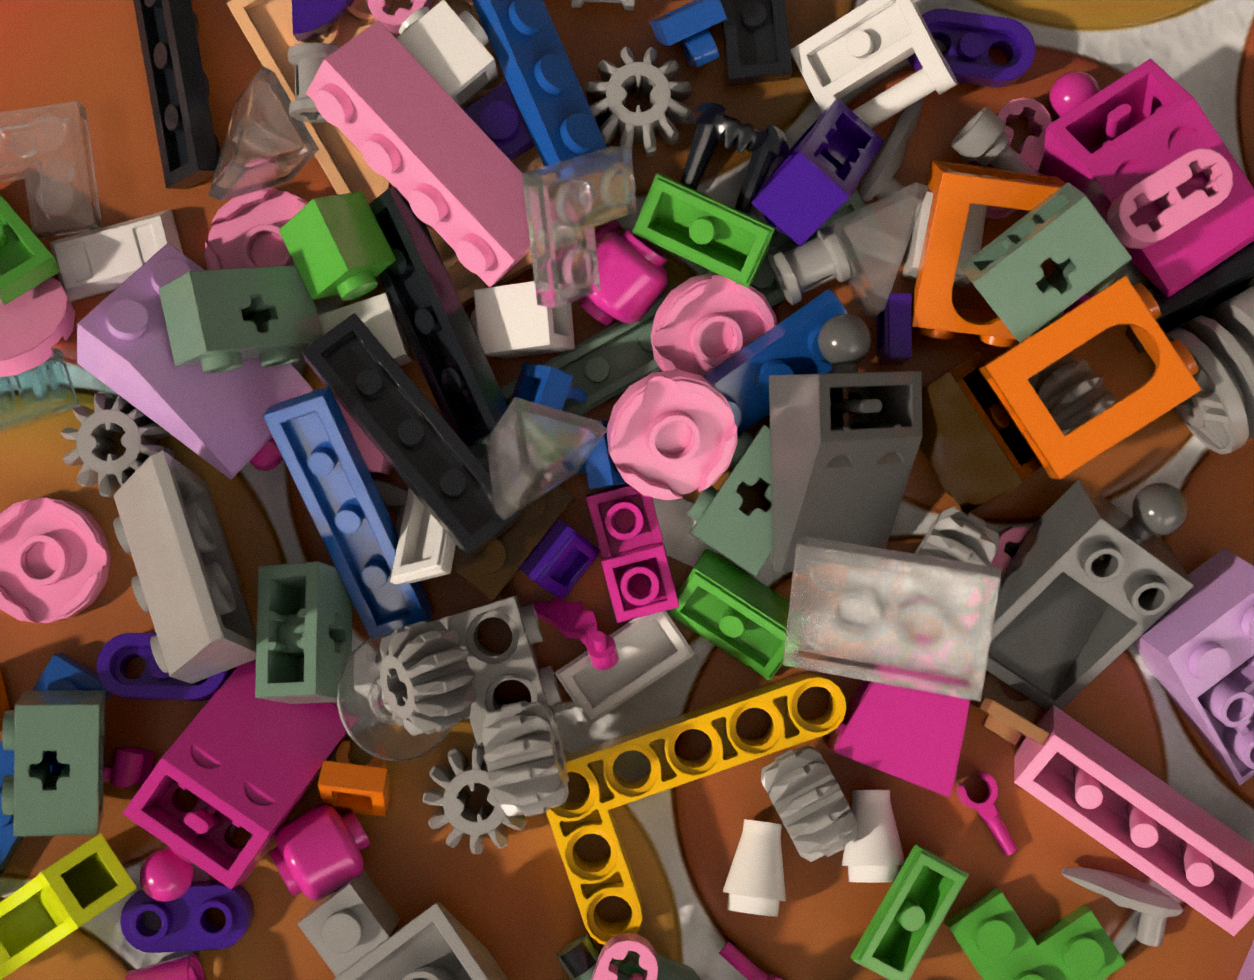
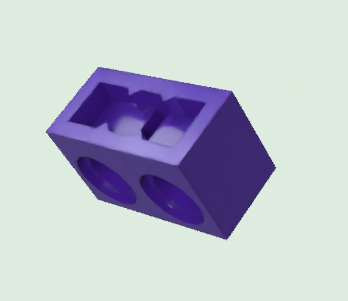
M836 98L790 147L788 158L781 160L752 201V204L763 213L764 218L770 225L776 227L775 230L787 234L801 247L852 195L884 140Z

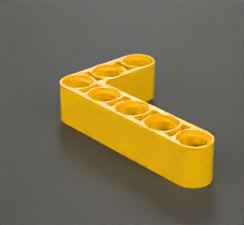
M813 672L800 673L565 755L567 759V772L572 771L581 774L587 780L590 791L584 799L578 802L566 801L560 806L550 808L546 813L584 925L593 939L605 945L615 935L626 932L637 934L642 922L640 891L612 809L832 732L844 720L846 712L845 696L840 687L821 674ZM815 686L825 688L829 696V705L824 715L812 720L802 718L797 708L798 699L802 692ZM749 708L764 709L769 715L770 724L768 731L757 740L743 739L736 732L738 717ZM690 729L701 730L710 738L708 752L704 757L695 761L682 759L674 750L675 742L679 735ZM635 750L643 753L648 758L651 765L649 772L644 778L639 781L629 782L617 775L613 766L614 761L623 752ZM585 834H597L607 840L610 845V852L606 858L599 862L591 863L584 861L577 855L574 844ZM607 896H618L628 902L631 912L624 920L610 923L598 916L595 906Z

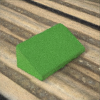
M657 173L632 234L748 288L757 278L776 227L663 174Z
M710 549L703 551L676 592L679 607L666 610L668 615L769 681L801 641L810 620V615Z
M915 844L850 958L854 962L889 980H909L969 874L943 856Z

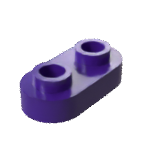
M933 9L922 14L933 38L945 45L946 54L943 56L957 82L997 88L1006 87L1017 82L1033 63L1035 57L1033 36L1027 27L1014 19L950 9ZM993 48L1001 49L1007 56V64H994L989 58L988 51ZM916 53L907 58L910 65L916 71L923 68Z
M124 633L112 638L100 651L96 665L97 675L101 684L109 692L130 700L206 701L212 698L231 675V669L193 684L170 677L169 673H164L159 668L151 650L150 639L156 633ZM142 657L145 661L144 672L138 678L130 679L126 671L127 665L132 659Z
M218 880L192 881L190 888L184 895L176 900L167 902L157 901L149 897L142 888L125 903L121 912L120 924L125 939L134 948L143 952L218 950L232 946L249 930L254 918V905L251 896L241 885L230 889ZM216 907L224 912L226 916L224 927H215L208 921V908ZM145 911H154L160 916L162 923L160 930H151L145 925L143 920Z

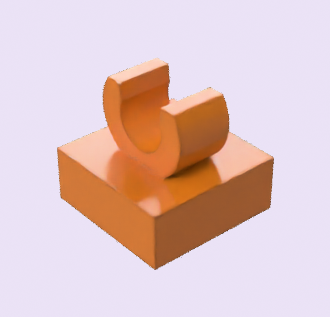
M343 740L336 750L337 762L323 760L318 781L322 803L330 804L337 811H353V813L387 817L391 788L388 768H386L387 761L384 746L376 744L372 760L367 765H357L350 762L352 759L351 741Z

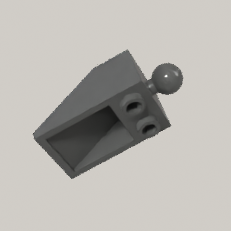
M839 314L833 316L820 329L818 346L824 358L832 363V374L769 376L773 572L783 573L881 562L923 437L921 371L858 373V363L867 355L870 349L871 335L867 325L854 315Z
M1078 479L1033 524L960 645L962 654L1047 711L1053 705L1060 710L1064 708L1194 587L1170 546L1156 536L1173 533L1185 522L1188 505L1182 492L1167 483H1153L1145 486L1137 493L1133 501V517L1131 518ZM1100 555H1103L1104 560L1101 561V560H1100L1099 558H1097V557L1100 556Z

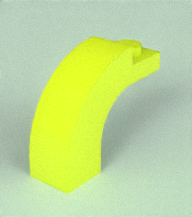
M101 833L41 871L34 879L0 902V980L137 889Z

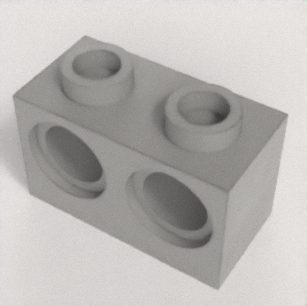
M515 595L439 619L446 629H454L457 633L459 646L461 649L469 651L467 657L469 668L476 673L475 677L471 679V684L476 691V701L471 704L469 720L477 744L483 743L481 736L484 731L483 722L486 713L502 709L497 701L496 692L499 684L503 681L518 680L524 683L530 691L531 702L544 701L551 708L553 717L555 716L552 705L561 703L562 698L552 666L540 668L534 643L543 641V635L533 604L522 607L519 595ZM486 618H500L510 626L512 643L508 650L501 653H493L481 645L478 631L481 623Z

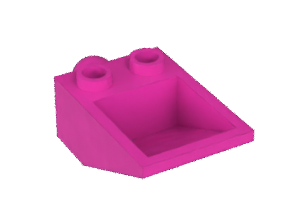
M1151 58L1103 90H1100V86L1094 77L1081 71L1068 72L1055 81L1050 90L1049 103L1058 119L1046 126L1042 173L1044 175L1057 176L1065 183L1069 182L1087 196L1106 223L1110 205L1121 193L1184 154L1199 148L1211 149L1220 153L1228 161L1233 173V186L1228 197L1219 205L1150 246L1142 249L1124 246L1132 257L1130 261L1167 298L1254 241L1253 186L1194 97ZM1201 171L1198 174L1192 175L1189 180L1177 186L1176 189L1180 196L1184 198L1197 190H1201L1208 183V179ZM1156 199L1142 208H1137L1136 212L1130 216L1131 221L1136 227L1147 224L1149 219L1163 211V208Z
M256 659L237 666L163 755L122 813L170 847L153 852L143 862L140 870V883L144 892L157 901L167 902L180 898L188 891L192 884L194 876L192 863L230 889L247 880L275 840L277 830L287 823L320 775L323 760L329 761L332 758L339 744L345 739L358 719L333 702L288 704L255 698ZM181 789H188L198 796L194 809L187 810L180 805L178 795ZM233 824L238 828L243 827L250 832V839L245 846L236 845L231 840L230 829Z

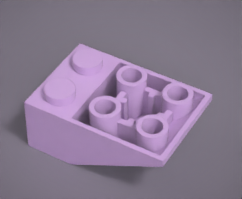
M1223 548L1188 575L1194 587L1133 643L1148 669L1232 780L1240 786L1254 776V566Z

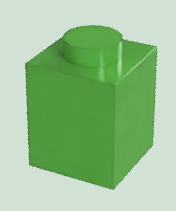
M363 191L313 198L279 229L312 300L338 294L343 301L361 297L377 287L378 283L375 277L396 261Z

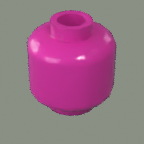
M627 228L623 235L616 232H607L602 235L578 267L575 274V282L585 295L579 302L580 306L589 315L606 326H610L614 319L629 324L640 322L669 283L668 273L663 267L668 258L651 242L632 234L633 230Z
M321 803L283 824L275 834L277 847L269 851V854L293 897L303 893L309 900L319 901L334 893L355 877L363 874L364 859L360 850L371 844L353 811L341 817L333 806Z

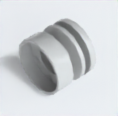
M1254 285L1214 306L1211 318L1200 315L1185 322L1182 329L1178 327L1165 333L1170 342L1174 339L1181 341L1193 356L1199 372L1193 375V377L1202 389L1174 407V409L1189 430L1207 448L1220 455L1232 453L1244 446L1247 439L1254 438Z

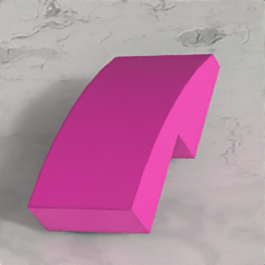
M629 484L588 494L586 500L600 548L601 564L617 623L678 608L679 601L653 497L641 494Z

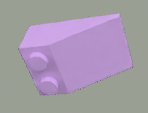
M167 243L77 323V363L229 479H232L273 437L263 417L269 406L313 392L314 389L292 364L262 368L260 358L243 360V367L216 374H204L202 364L175 367L158 289L189 271H202L204 269Z

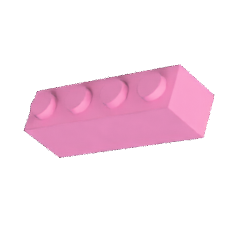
M379 20L323 60L306 92L308 97L315 103L321 116L344 133L362 152L370 168L384 176L409 202L414 214L424 223L431 225L456 252L462 265L469 271L477 274L489 288L531 252L563 218L553 205Z
M1053 705L1036 725L1050 733L1044 745L1026 737L1015 750L1014 783L1225 931L1235 936L1254 916V844Z

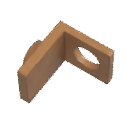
M986 671L970 699V705L987 714L981 725L1016 745L1021 735L1044 745L1050 733L1033 724L1041 706L1028 697L1023 700L1008 698L1002 691L1001 680Z

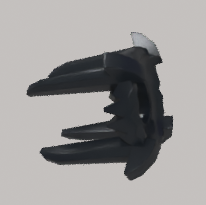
M704 103L694 109L686 119V121L696 124L697 129L680 183L697 190L718 140L725 141V148L731 149L736 145L737 153L742 154L747 149L748 152H753L735 209L748 214L753 205L752 201L757 196L771 164L778 156L785 159L788 158L789 147L786 135L779 127L770 123L764 131L761 128L742 123L736 118L724 115L725 107L723 105Z

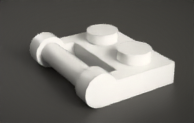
M868 0L790 50L821 113L836 98L842 102L841 98L916 53L923 67L922 69L852 111L871 129L936 90L941 95L958 84L914 0Z

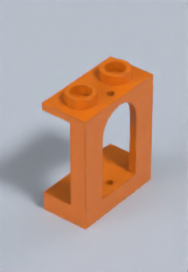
M931 160L926 186L933 193V199L912 299V327H917L916 331L919 334L934 339L950 340L955 337V332L979 335V340L989 345L1006 348L1015 347L1017 339L995 312L954 307L952 303V288L970 203L1031 211L1066 183L1057 176ZM1051 258L1044 260L1040 265L1045 277L1055 271Z
M1127 276L1111 283L1104 290L979 368L982 376L1050 478L1062 479L1202 390L1193 375L1199 372L1193 356L1178 339H1174L1171 342L1168 340L1156 322V319L1161 316V310L1154 297L1141 283L1133 286ZM1117 324H1129L1156 365L1153 376L1142 387L1064 435L1028 379L1105 329Z

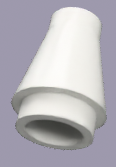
M852 790L851 811L858 824V838L845 844L842 866H848L849 882H894L900 871V865H903L905 862L891 806L890 790Z
M744 819L742 835L722 891L729 893L727 910L778 917L780 901H786L780 838L782 824Z

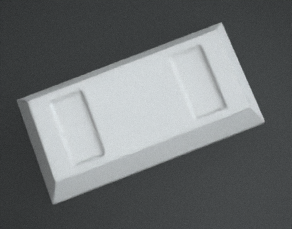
M171 209L49 242L52 254L60 269L58 273L59 281L70 302L115 290L167 243L183 253Z
M410 488L408 489L390 580L394 585L415 583L451 574L456 543Z
M666 611L632 619L609 635L614 639L619 654V660L613 668L608 670L596 669L592 665L588 651H585L554 672L589 725H592L695 655Z

